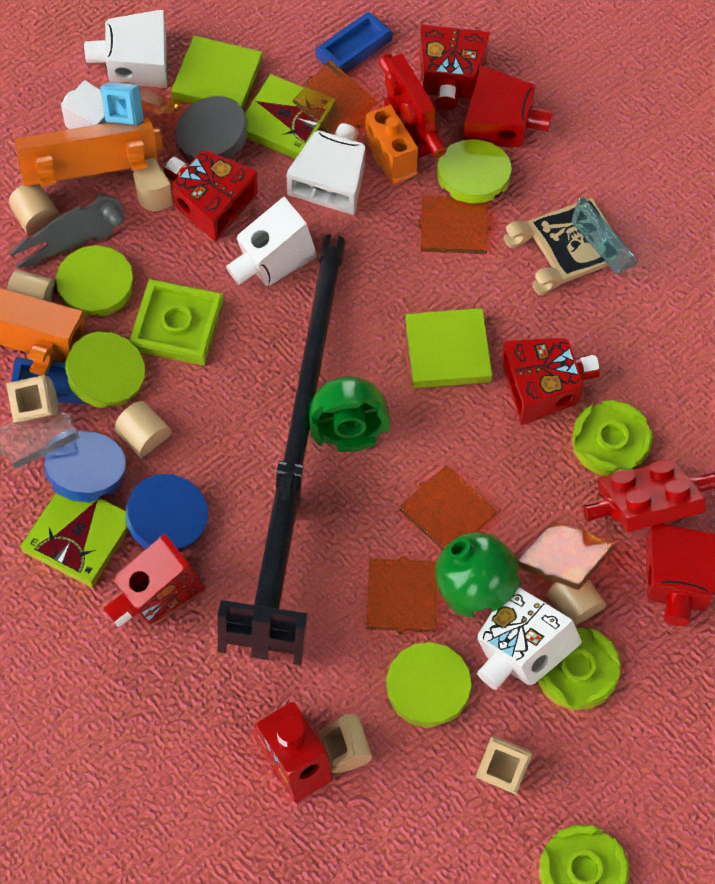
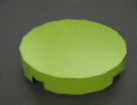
M478 139L462 140L450 145L447 148L446 154L439 158L437 164V177L441 188L444 190L445 187L454 199L471 204L487 203L494 200L495 195L501 191L503 194L508 189L512 173L510 158L506 153L493 143Z
M94 245L82 247L74 251L60 264L56 275L58 294L64 305L83 311V316L88 317V314H98V317H102L116 312L131 298L134 281L131 265L123 254L110 247Z
M98 331L84 335L73 344L65 361L67 382L70 389L82 401L94 407L106 408L107 406L117 405L116 407L125 405L137 395L145 378V363L139 350L128 339L112 332Z
M608 400L595 406L592 404L582 411L576 419L571 440L574 453L583 466L595 474L608 476L619 470H632L643 465L651 450L652 431L649 429L646 423L647 419L641 411L628 403Z
M576 628L582 643L537 682L543 693L557 705L571 710H587L604 703L615 691L620 676V658L612 642L598 630Z
M433 642L414 644L401 651L390 664L386 678L388 698L396 714L409 724L424 728L437 727L439 724L449 723L456 719L467 706L472 686L469 669L462 657L448 646Z
M574 825L560 830L547 843L539 861V879L541 884H627L629 880V862L619 842L604 833V830L591 825Z

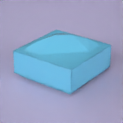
M107 82L100 86L106 122L136 126L144 122L139 85Z

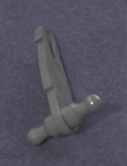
M100 193L95 197L93 203L83 208L77 206L55 218L30 238L25 236L9 254L13 256L46 242L44 247L16 264L17 268L41 264L39 260L73 249L94 237L99 241L111 235L116 226L123 224V206L116 197Z

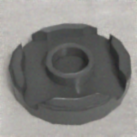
M211 96L199 100L187 108L178 120L175 131L177 144L190 161L200 151L204 150L229 159L239 152L247 140V116L236 101L225 96Z

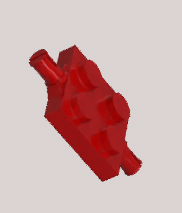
M401 53L393 57L391 54L381 56L378 64L385 73L387 98H384V106L392 105L418 147V158L431 153L434 158L442 157L446 154L447 147L438 135L439 132L435 127V107L404 55Z
M674 459L658 460L648 466L616 471L612 475L598 478L599 493L604 498V501L583 505L584 518L586 522H590L591 520L610 516L621 522L627 532L705 513L706 502L701 492L715 489V471L693 478L687 475Z

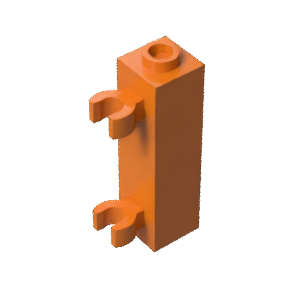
M146 116L143 117L144 122L137 126L104 123L14 138L24 186L40 184L42 187L57 184L56 181L129 168L132 171L147 169L145 160L153 157L158 162L157 151L163 150L159 127L154 128Z
M0 288V345L29 353L28 359L33 360L29 371L41 376L46 375L52 360L66 361L73 344L85 335L83 311Z

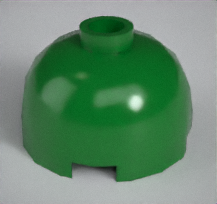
M343 376L328 381L317 390L310 403V434L319 446H322L323 442L337 445V452L360 451L376 445V437L384 431L388 433L390 430L389 409L386 399L376 385L366 379Z
M480 531L470 532L455 538L444 547L437 558L435 580L437 588L447 605L456 614L469 618L474 617L472 612L481 611L488 607L494 612L512 598L520 585V579L517 576L520 563L513 551L497 536Z

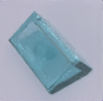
M584 197L579 198L571 223L615 273L620 274L636 265L638 259L587 200Z

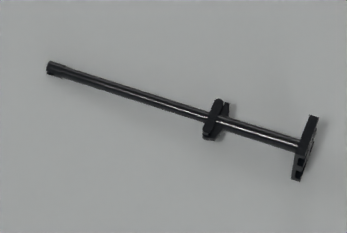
M331 234L326 235L322 242L319 258L320 269L284 459L278 462L276 491L254 605L220 600L217 615L219 653H226L228 644L251 647V658L268 660L269 651L294 654L293 664L302 665L307 613L279 608L297 509H299L301 502L304 458L310 431L309 408L317 392L338 271L342 264L346 243L345 239L340 235L338 236L337 247L330 246Z

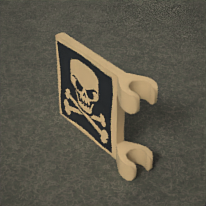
M592 198L529 221L511 222L506 226L508 234H505L503 237L506 245L511 249L519 247L533 237L550 263L551 267L542 268L535 274L536 281L532 283V286L538 295H545L565 282L624 261L629 256Z

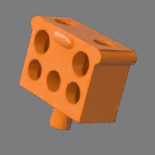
M389 104L367 113L365 134L363 136L373 153V159L378 167L383 169L390 183L395 185L418 175V147L392 105Z

